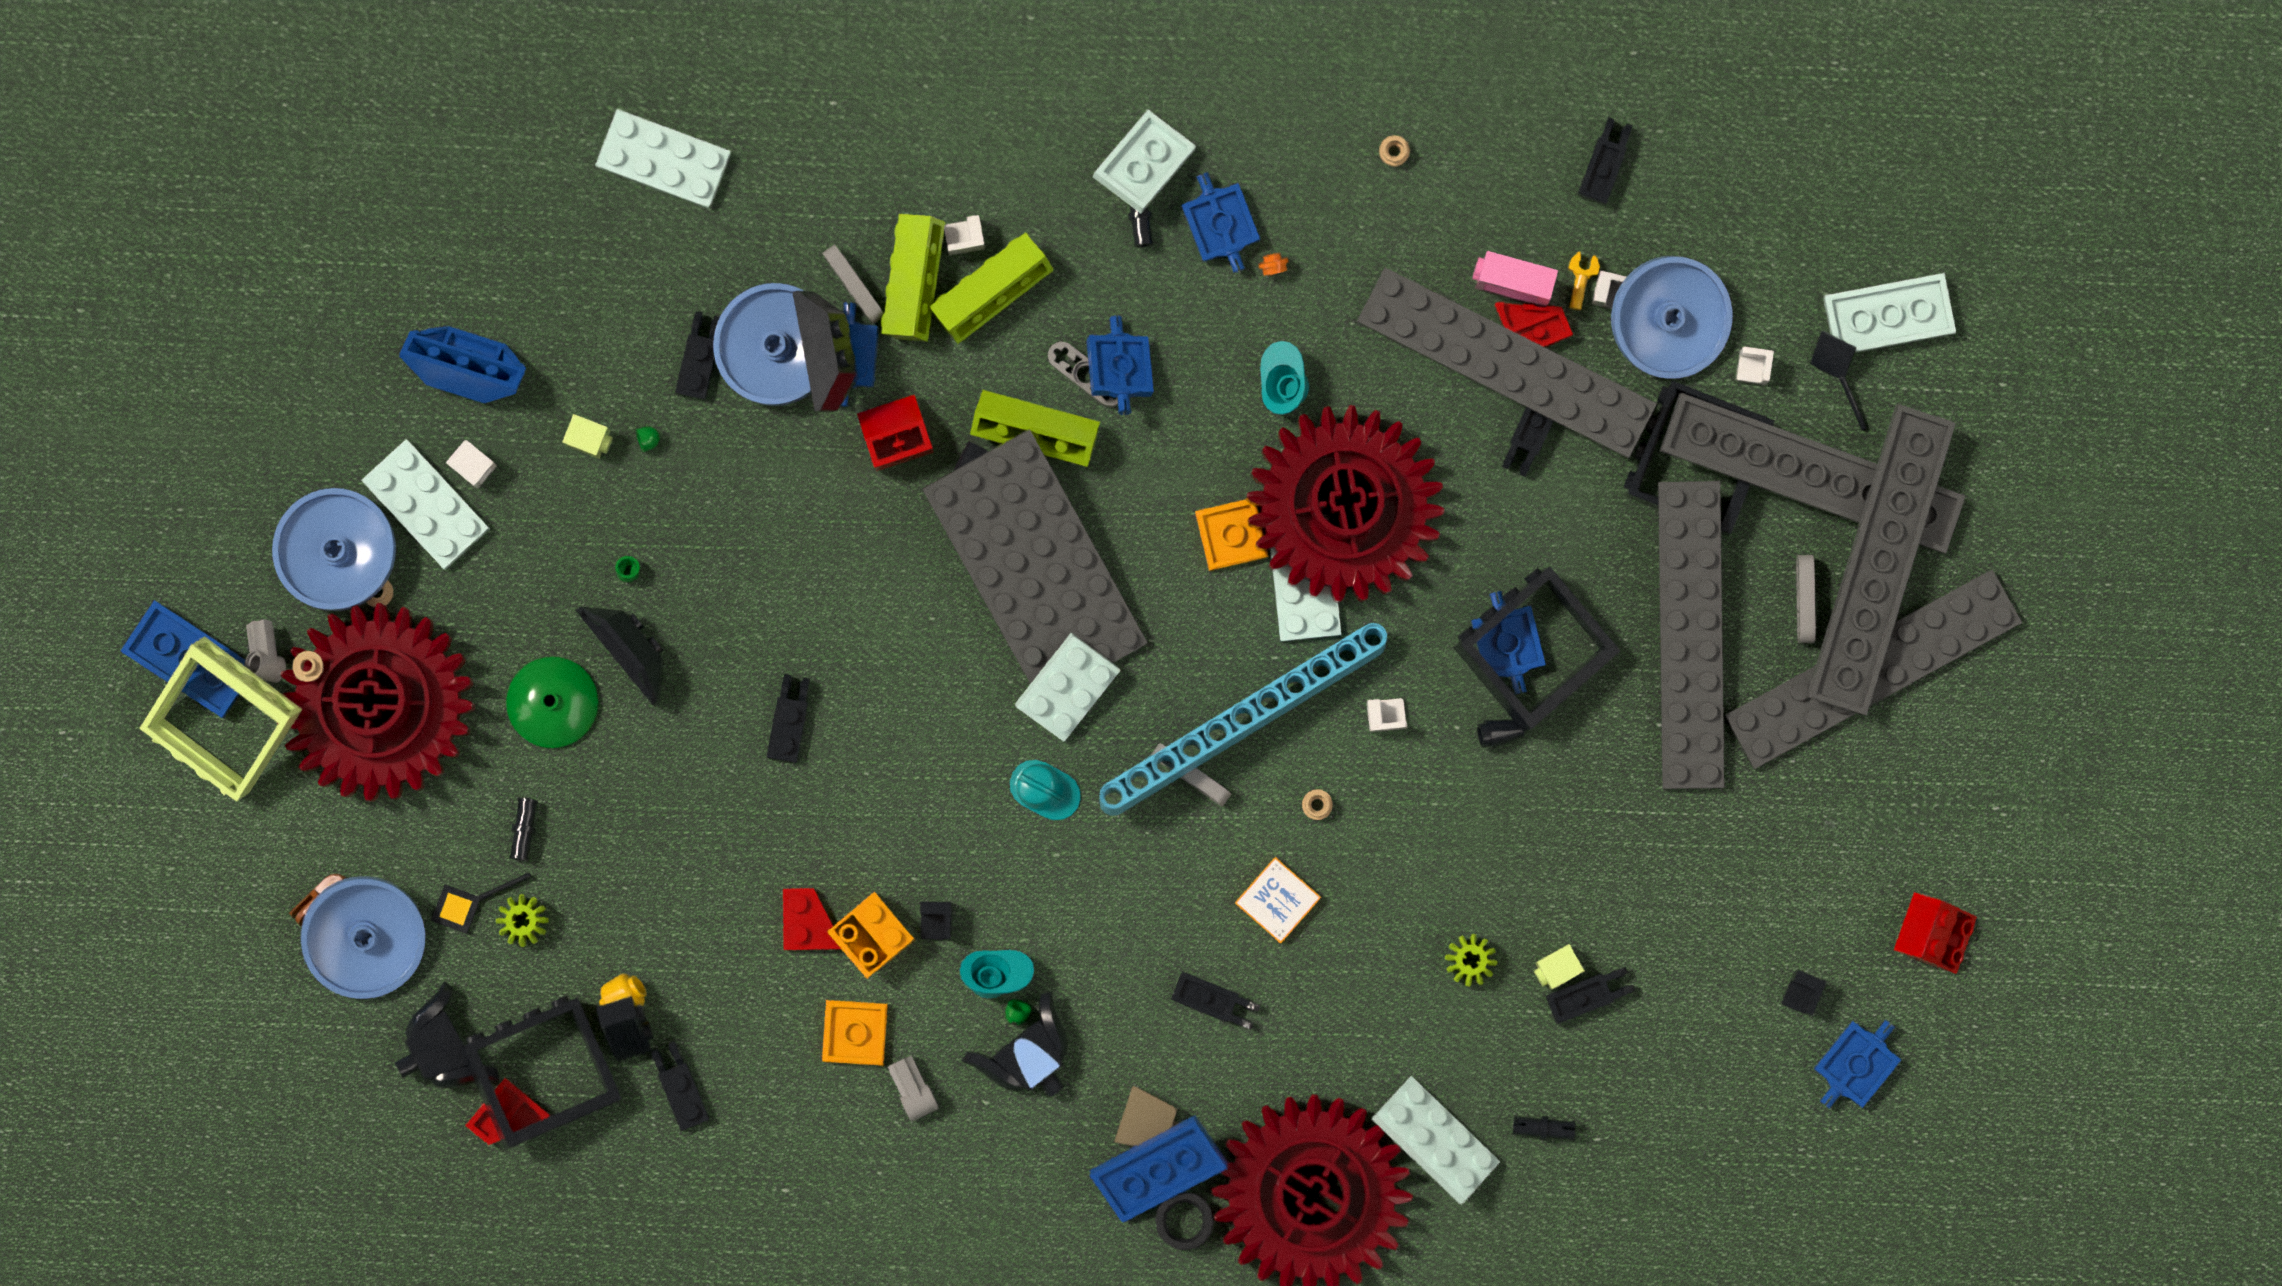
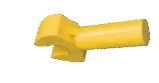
M1580 252L1569 262L1568 270L1573 272L1576 277L1569 307L1571 309H1582L1587 280L1592 276H1597L1600 266L1596 255L1592 257L1590 268L1587 270H1583L1579 266Z

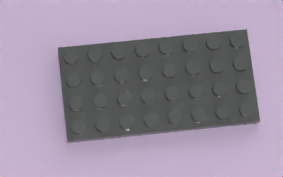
M1030 429L922 488L1030 684L1071 632L1112 663L1147 644L1145 637Z

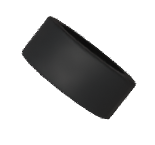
M1183 1191L1161 1203L1157 1209L1155 1222L1157 1232L1163 1242L1174 1249L1185 1251L1196 1249L1206 1242L1212 1233L1214 1219L1212 1209L1205 1199L1196 1193ZM1186 1202L1193 1204L1202 1214V1228L1192 1238H1177L1167 1228V1214L1178 1203Z

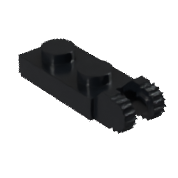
M1610 117L1607 119L1601 138L1599 137L1577 194V196L1604 206L1607 204L1627 147L1625 146L1633 127L1626 123L1622 129L1619 144L1608 141L1609 134L1612 133L1615 125V119Z
M696 311L691 334H688L675 394L706 400L715 362L713 349L714 334L720 316L714 315L710 325V336L705 338L699 336L703 323V312Z
M1525 408L1509 443L1511 447L1502 467L1508 469L1512 465L1516 450L1520 448L1529 452L1519 469V474L1526 477L1534 457L1538 456L1553 421Z
M784 674L780 697L777 698L766 757L797 763L808 709V703L806 702L810 678L803 677L800 683L799 701L788 699L789 690L792 685V676Z
M1626 967L1605 975L1601 973L1545 995L1555 1023H1562L1610 1004L1616 998L1634 992L1633 985H1626L1610 993L1606 983L1609 980L1625 976L1628 973Z
M1183 971L1170 999L1226 1023L1230 1021L1250 1030L1254 1023H1251L1246 1018H1239L1231 1014L1234 1005L1237 1003L1253 1012H1258L1260 1009V1005L1239 997V994Z
M676 1041L669 1043V1051L672 1057H674L677 1067L667 1070L663 1062V1056L657 1048L651 1050V1054L660 1073L658 1077L681 1131H684L710 1120V1117L690 1068L684 1062Z

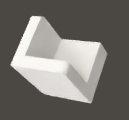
M979 215L967 217V221L945 225L944 230L949 255L985 249Z
M1600 271L1592 304L1612 309L1616 293L1626 276Z
M1743 347L1739 353L1735 381L1766 386L1770 380L1774 351Z
M467 440L458 447L446 462L477 489L497 466Z
M1403 699L1367 700L1370 733L1407 728Z

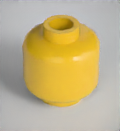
M622 973L601 987L600 994L602 999L599 1000V1004L603 1005L632 996L636 1005L642 1004L643 1006L646 989L638 977Z

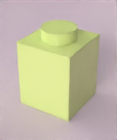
M573 414L562 443L567 447L599 459L601 453L606 454L608 452L612 436H609L610 430L608 427Z
M1570 944L1537 961L1538 969L1534 970L1542 987L1548 985L1550 990L1584 972Z

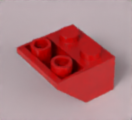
M915 394L857 413L876 472L934 453Z
M1914 892L1894 950L1915 960L1957 974L1959 966L1963 961L1970 935L1973 933L1977 916L1943 900Z

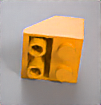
M875 892L827 931L867 979L915 941V938Z

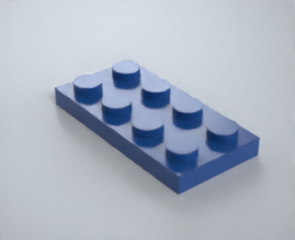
M155 600L121 649L122 653L166 682H169L190 646L203 637L208 638L242 665L245 664L244 658ZM200 664L197 665L181 691L223 719L240 695Z
M1195 1115L1091 1169L1090 1177L1123 1223L1224 1171L1228 1167V1162Z

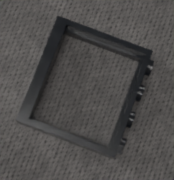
M1672 380L1669 387L1662 386L1656 403L1661 404L1658 415L1652 414L1645 431L1650 432L1646 444L1640 443L1634 459L1639 461L1635 472L1629 471L1623 487L1628 489L1626 497L1658 509V497L1642 492L1639 488L1675 396L1679 397V394L1683 393L1773 426L1775 420ZM1740 480L1736 481L1721 520L1722 535L1729 536L1732 533L1750 484Z
M1550 566L1542 570L1537 567L1524 578L1527 583L1518 590L1515 586L1502 597L1504 603L1497 609L1492 606L1479 617L1482 622L1475 628L1469 626L1457 637L1460 641L1453 647L1523 732L1535 727L1620 652L1614 642ZM1545 583L1600 649L1533 708L1527 711L1473 645Z
M568 996L559 998L551 1002V1009L541 1012L540 1008L531 1010L522 1015L523 1021L513 1024L512 1020L505 1021L495 1026L496 1032L484 1036V1033L480 1032L466 1039L468 1044L461 1048L504 1150L515 1147L622 1099L578 997L570 1001ZM571 1011L606 1092L512 1133L477 1051Z

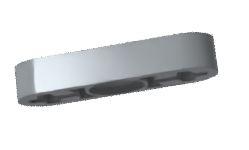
M834 244L822 253L869 321L875 324L882 318L883 311Z
M1057 342L1050 347L1048 360L1055 370L1101 405L1108 408L1118 405L1117 398L1105 400L1104 396H1092L1090 382L1082 383L1078 380V370L1084 366L1089 367L1086 356L1066 342ZM1064 349L1068 350L1067 357L1072 362H1075L1076 357L1081 359L1074 366L1071 374L1066 371L1070 368L1069 364L1065 361H1061L1059 364L1055 362L1056 355L1054 352L1056 350L1060 352Z
M1797 555L1798 643H1815V576L1813 555Z
M1159 743L1153 751V753L1151 754V756L1159 752L1160 750L1164 749L1166 746ZM1160 762L1170 771L1174 769V765L1171 762ZM1197 768L1180 777L1221 807L1225 805L1232 795Z

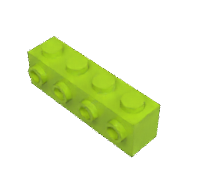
M899 214L898 223L894 231L896 239L894 252L890 258L891 272L889 283L886 286L887 299L885 313L881 318V334L894 339L928 342L932 316L929 306L934 303L945 228L944 221L932 216Z
M1025 232L1019 238L1013 239L997 255L988 258L971 275L965 276L948 293L939 296L929 308L954 341L959 344L1054 269L1043 252Z
M982 390L975 410L970 435L1003 444L1030 429L1044 455L1088 467L1096 443L1100 422Z

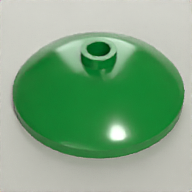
M561 657L539 658L525 665L513 678L507 692V713L514 729L528 742L544 748H561L577 742L590 730L598 712V693L590 675L577 663ZM552 695L555 697L556 702L553 706L548 707L545 705V698Z

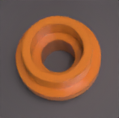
M1273 253L1263 256L1264 262L1258 264L1259 269L1263 270V275H1273L1287 271L1286 263L1289 261L1288 257H1281V253Z

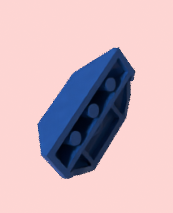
M450 326L429 328L420 332L418 330L410 331L399 356L426 385L481 403H488L516 394L526 372V367L519 362L516 355L506 344Z

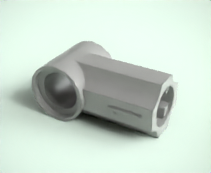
M265 619L252 621L246 625L250 653L245 660L244 666L262 680L277 683L282 679L280 674L281 671L286 670V663L283 657L277 656L272 621Z
M912 1055L888 1066L894 1083L901 1094L900 1100L911 1122L939 1109L929 1085H925Z

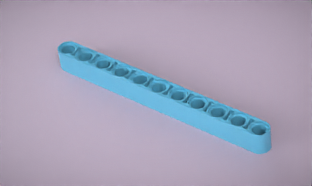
M1377 623L1363 626L1106 783L1100 791L1101 809L1106 814L1112 816L1123 813L1378 657L1384 652L1386 647V630ZM1368 635H1376L1380 638L1381 642L1376 646H1371L1365 642V638ZM1349 650L1355 655V658L1349 662L1343 661L1339 657V653ZM1318 666H1324L1330 673L1326 677H1318L1314 674L1313 669ZM1292 682H1298L1304 689L1299 693H1292L1288 690L1287 685ZM1265 698H1273L1277 701L1278 705L1273 709L1264 708L1261 702ZM1245 713L1252 718V721L1247 725H1241L1235 718L1237 715ZM1220 729L1224 731L1226 737L1223 740L1215 741L1209 734L1212 730ZM1194 745L1199 748L1200 753L1197 756L1189 757L1183 750L1186 746ZM1162 761H1169L1174 765V769L1171 772L1163 773L1157 766ZM1136 777H1143L1148 781V784L1145 788L1137 789L1131 784V781ZM1110 793H1117L1122 797V800L1116 805H1111L1105 801V797Z

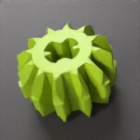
M520 894L518 898L519 905L510 897L507 899L511 907L510 910L503 906L499 907V911L506 914V918H497L496 923L506 924V927L499 931L501 936L511 932L507 941L509 944H513L519 936L520 947H525L527 943L526 936H528L533 944H536L538 940L534 932L536 931L541 935L546 934V930L538 926L539 923H549V918L539 917V914L546 910L545 906H539L534 910L537 898L532 897L526 906V896ZM527 913L529 917L526 919L530 920L528 926H521L519 929L516 926L519 924V922L515 921L516 916H523Z
M1471 934L1470 945H1467L1464 936L1458 937L1462 948L1453 943L1449 945V948L1456 952V956L1445 955V960L1455 961V965L1446 968L1447 972L1458 969L1459 972L1454 977L1455 982L1460 981L1462 976L1466 975L1465 986H1471L1473 975L1478 985L1483 984L1480 973L1482 972L1487 977H1492L1493 973L1485 967L1486 965H1497L1496 960H1487L1488 955L1496 952L1495 949L1483 950L1488 943L1486 938L1481 940L1477 946L1476 934ZM1466 952H1470L1471 955L1477 954L1479 957V962H1475L1478 965L1476 968L1472 969L1470 965L1465 966L1463 964V959L1467 958L1464 956Z

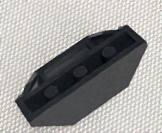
M794 291L792 293L815 412L838 411L859 380L848 319L842 311L816 292Z
M590 607L577 608L575 611L650 703L656 707L660 703L664 659L660 653L664 651L653 636L647 640L640 631L644 628V625L634 613L628 616L621 610Z

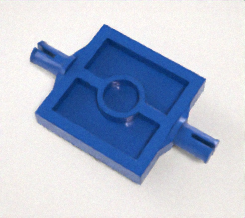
M1209 172L1203 173L1207 185H1205L1202 174L1196 177L1203 193L1197 199L1182 204V209L1203 263L1217 257H1228L1233 273H1237L1239 270L1235 260L1240 271L1245 269L1239 252L1244 247L1259 242L1260 237L1239 183L1227 188L1214 189Z
M844 303L843 313L848 319L859 377L853 388H874L879 327L861 325L855 322L857 304ZM848 396L841 406L848 407Z
M1112 316L1109 318L1111 333L1106 335H1089L1086 340L1091 395L1117 398L1118 414L1123 415L1124 413V415H1129L1131 413V397H1151L1154 392L1148 336H1132L1123 333L1122 317L1118 316L1116 319V316Z
M1502 591L1497 592L1499 604L1495 592L1489 594L1492 605L1496 609L1504 603ZM1531 606L1514 609L1476 643L1478 652L1499 677H1511L1514 695L1520 694L1518 682L1521 693L1527 692L1523 678L1524 673L1530 669L1546 665ZM1480 618L1471 620L1472 627H1477L1482 620Z
M1884 1020L1874 1034L1865 1031L1854 1021H1851L1813 1068L1827 1080L1831 1087L1820 1100L1828 1109H1830L1840 1095L1850 1098L1859 1107L1863 1108L1901 1060L1889 1051L1884 1043L1885 1039L1895 1029L1893 1025H1889L1888 1021Z

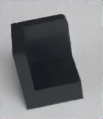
M920 902L921 938L952 940V902Z
M1794 970L1782 1000V1005L1805 1015L1813 1016L1827 981L1800 970Z

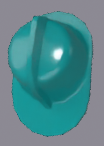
M1285 341L1272 343L1265 350L1261 358L1262 399L1268 410L1274 414L1284 415L1295 410L1306 399L1309 392V381L1305 375L1303 357L1298 348Z
M1028 760L1018 765L1012 772L1010 791L1014 799L1029 810L1051 820H1062L1071 816L1078 808L1081 799L1080 789L1073 778L1059 769L1039 760Z
M1015 950L975 951L966 956L960 967V976L964 984L973 990L975 994L987 999L1023 989L1032 980L1034 974L1031 959L1026 954Z

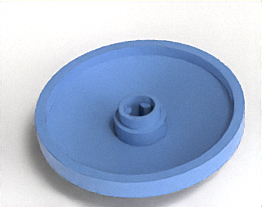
M1663 256L1641 264L1625 278L1613 301L1611 326L1618 348L1632 365L1656 377L1682 378L1703 370L1721 353L1732 327V305L1725 285L1710 268L1686 257Z
M769 283L752 287L733 299L718 320L713 342L717 367L726 383L735 392L752 402L767 406H780L797 402L811 394L792 293L794 291H803L797 287L782 283Z
M339 488L318 490L296 501L285 512L277 525L272 545L274 567L284 587L301 602L325 611L351 609L352 606H359L370 600L387 582L392 572L396 555L393 529L382 510L365 496L351 490Z
M370 876L343 879L324 889L309 906L301 929L303 956L314 977L329 990L339 995L356 999L383 996L403 985L417 969L425 947L423 919L412 898L397 885L387 880Z

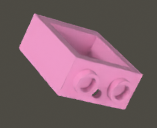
M1487 251L1484 258H1478L1472 279L1478 281L1476 289L1546 307L1551 299L1558 270Z

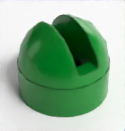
M646 426L635 430L643 453L654 449L658 445L660 435L655 428Z
M624 556L616 562L615 572L620 581L631 583L638 578L640 565L637 559L632 556ZM627 565L632 566L630 575H625Z
M1012 999L1007 1004L1005 1017L1008 1023L1011 1024L1014 1021L1017 1022V1026H1020L1028 1020L1032 1009L1026 1002Z

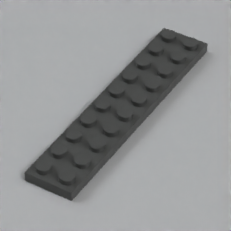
M1384 268L1357 320V323L1627 459H1630L1657 406V403L1387 268Z
M1683 393L1679 394L1660 449L1662 453L1856 523H1860L1877 464ZM1936 486L1919 542L1920 546L1946 554L1965 495Z
M1900 404L1895 405L1806 697L1857 714L1867 715L1951 441L1955 422Z
M1720 481L1658 482L1662 788H1724Z
M1993 569L1895 622L1870 706L2022 623ZM1816 666L1724 715L1753 769L1856 714L1806 697Z

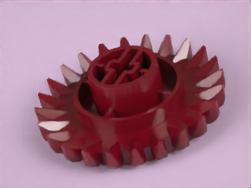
M1355 405L1348 407L1343 417V422L1337 424L1329 406L1324 407L1320 419L1321 427L1315 428L1306 414H1302L1298 420L1300 436L1296 438L1284 427L1279 429L1278 438L1284 450L1279 452L1272 447L1264 446L1261 451L1262 456L1272 467L1270 470L1253 468L1250 474L1256 483L1264 486L1263 491H1252L1246 495L1248 503L1261 507V513L1248 518V526L1255 529H1265L1266 533L1256 542L1255 547L1259 551L1274 549L1276 555L1269 564L1271 571L1280 570L1286 565L1292 569L1287 580V585L1290 587H1295L1303 579L1310 581L1308 589L1309 596L1312 598H1317L1324 586H1330L1331 596L1335 603H1341L1346 589L1351 588L1358 601L1364 602L1368 598V585L1374 584L1378 591L1386 595L1392 589L1388 577L1390 574L1403 581H1408L1412 578V573L1405 563L1407 559L1416 563H1425L1429 558L1428 554L1417 545L1418 542H1434L1439 538L1440 533L1426 526L1425 521L1434 520L1444 514L1443 507L1427 504V498L1438 494L1442 490L1443 484L1441 482H1423L1422 479L1433 468L1435 461L1431 458L1416 463L1413 461L1412 457L1422 442L1419 438L1412 439L1402 446L1397 443L1403 427V423L1400 421L1390 426L1385 433L1378 431L1381 417L1378 410L1372 412L1364 426L1358 424ZM1339 478H1343L1347 501L1355 500L1356 502L1349 511L1353 529H1348L1344 505L1336 507L1335 504L1342 495ZM1354 480L1360 482L1369 491L1367 497L1362 487L1355 486ZM1328 481L1330 495L1326 501L1318 502V491ZM1373 504V515L1363 525L1361 512L1365 505ZM1324 510L1328 514L1330 520L1336 519L1337 527L1331 525L1322 516L1321 513H1323Z
M382 603L376 604L373 621H369L363 609L355 605L351 607L352 625L348 627L338 616L332 613L328 615L329 626L333 633L331 636L327 637L314 628L307 630L310 640L316 647L313 652L318 654L324 663L323 673L317 680L304 682L295 676L293 670L281 671L280 676L296 686L295 692L282 693V695L302 709L290 730H298L300 735L286 743L285 747L291 752H302L308 749L310 754L303 759L299 768L304 772H311L323 766L325 769L318 780V785L328 788L335 784L339 778H342L340 795L343 797H352L357 792L359 786L363 785L364 797L368 802L377 800L381 787H386L390 798L396 800L402 796V783L408 781L414 790L421 791L424 789V778L422 775L424 772L429 771L431 774L441 777L445 771L439 759L443 755L450 758H458L460 755L458 747L452 743L454 736L465 737L470 734L471 729L459 720L460 715L469 714L475 710L474 703L461 699V693L473 686V679L467 676L457 677L455 673L465 664L466 659L461 653L449 657L445 655L452 643V638L449 634L443 633L434 641L430 640L434 624L429 618H423L414 630L411 628L413 621L412 613L408 608L402 607L394 623L391 622L388 608ZM298 647L291 649V653L295 658L298 654L307 651ZM306 661L303 664L305 672L312 669L311 661ZM383 675L392 678L397 690H390L379 684L383 683ZM366 678H370V679H372L373 681H370V680H368V681H363V680L366 679ZM375 694L385 700H399L398 705L373 704V709L364 704L350 703L351 698L375 699ZM351 713L359 714L368 719L365 720V729L356 725ZM386 721H388L387 723L383 724L382 726H380V725L374 723V722L381 723V722H386Z
M1312 1094L1307 1102L1306 1111L1300 1112L1297 1103L1290 1096L1285 1099L1284 1116L1278 1117L1275 1111L1266 1105L1262 1107V1117L1265 1123L1263 1127L1259 1128L1248 1120H1244L1241 1123L1243 1131L1249 1139L1245 1144L1236 1140H1228L1226 1142V1147L1237 1158L1234 1163L1228 1162L1227 1169L1220 1172L1230 1178L1229 1184L1220 1185L1212 1189L1214 1196L1229 1200V1206L1216 1212L1214 1217L1216 1221H1233L1235 1227L1225 1235L1223 1241L1226 1245L1244 1242L1246 1246L1238 1258V1262L1241 1265H1245L1255 1258L1261 1260L1257 1278L1260 1281H1264L1274 1270L1280 1271V1286H1291L1295 1277H1302L1303 1286H1316L1317 1278L1324 1277L1327 1286H1339V1273L1345 1271L1352 1281L1359 1284L1362 1282V1274L1358 1265L1364 1260L1370 1266L1380 1269L1383 1263L1374 1249L1378 1245L1389 1249H1397L1399 1246L1394 1237L1387 1232L1389 1226L1404 1227L1408 1225V1219L1393 1210L1394 1204H1403L1411 1201L1412 1194L1395 1189L1394 1182L1404 1179L1410 1172L1408 1168L1390 1167L1388 1161L1394 1158L1401 1148L1397 1144L1380 1148L1377 1142L1385 1132L1378 1125L1370 1128L1368 1131L1362 1128L1367 1113L1365 1109H1358L1349 1119L1343 1117V1099H1335L1328 1112H1322L1319 1096ZM1307 1164L1324 1166L1325 1168L1321 1175L1327 1177L1330 1171L1336 1175L1341 1186L1342 1199L1340 1200L1327 1192L1330 1186L1322 1178L1310 1176L1307 1180L1294 1172V1170ZM1289 1175L1309 1187H1312L1315 1181L1319 1182L1322 1185L1319 1193L1339 1205L1335 1214L1315 1202H1312L1309 1208L1305 1207L1302 1202L1306 1196L1285 1184ZM1285 1189L1297 1197L1295 1203L1301 1210L1314 1214L1317 1209L1329 1216L1330 1219L1320 1224L1306 1225L1301 1223L1302 1213L1297 1212L1294 1218L1288 1214L1283 1203L1282 1190Z

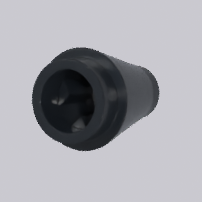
M1513 719L1484 720L1483 723L1477 725L1478 740L1482 748L1488 747L1491 750L1524 737V732Z

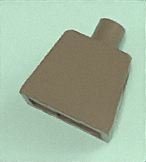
M1133 1086L1114 1142L1137 1146L1176 1126L1179 1122L1173 1120L1177 1108Z

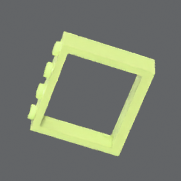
M203 637L190 646L139 729L153 738L151 741L161 744L169 750L176 760L185 762L193 768L200 778L210 781L220 789L223 795L227 794L237 802L250 793L302 709L208 638ZM198 664L202 665L279 723L245 778H242L164 719Z

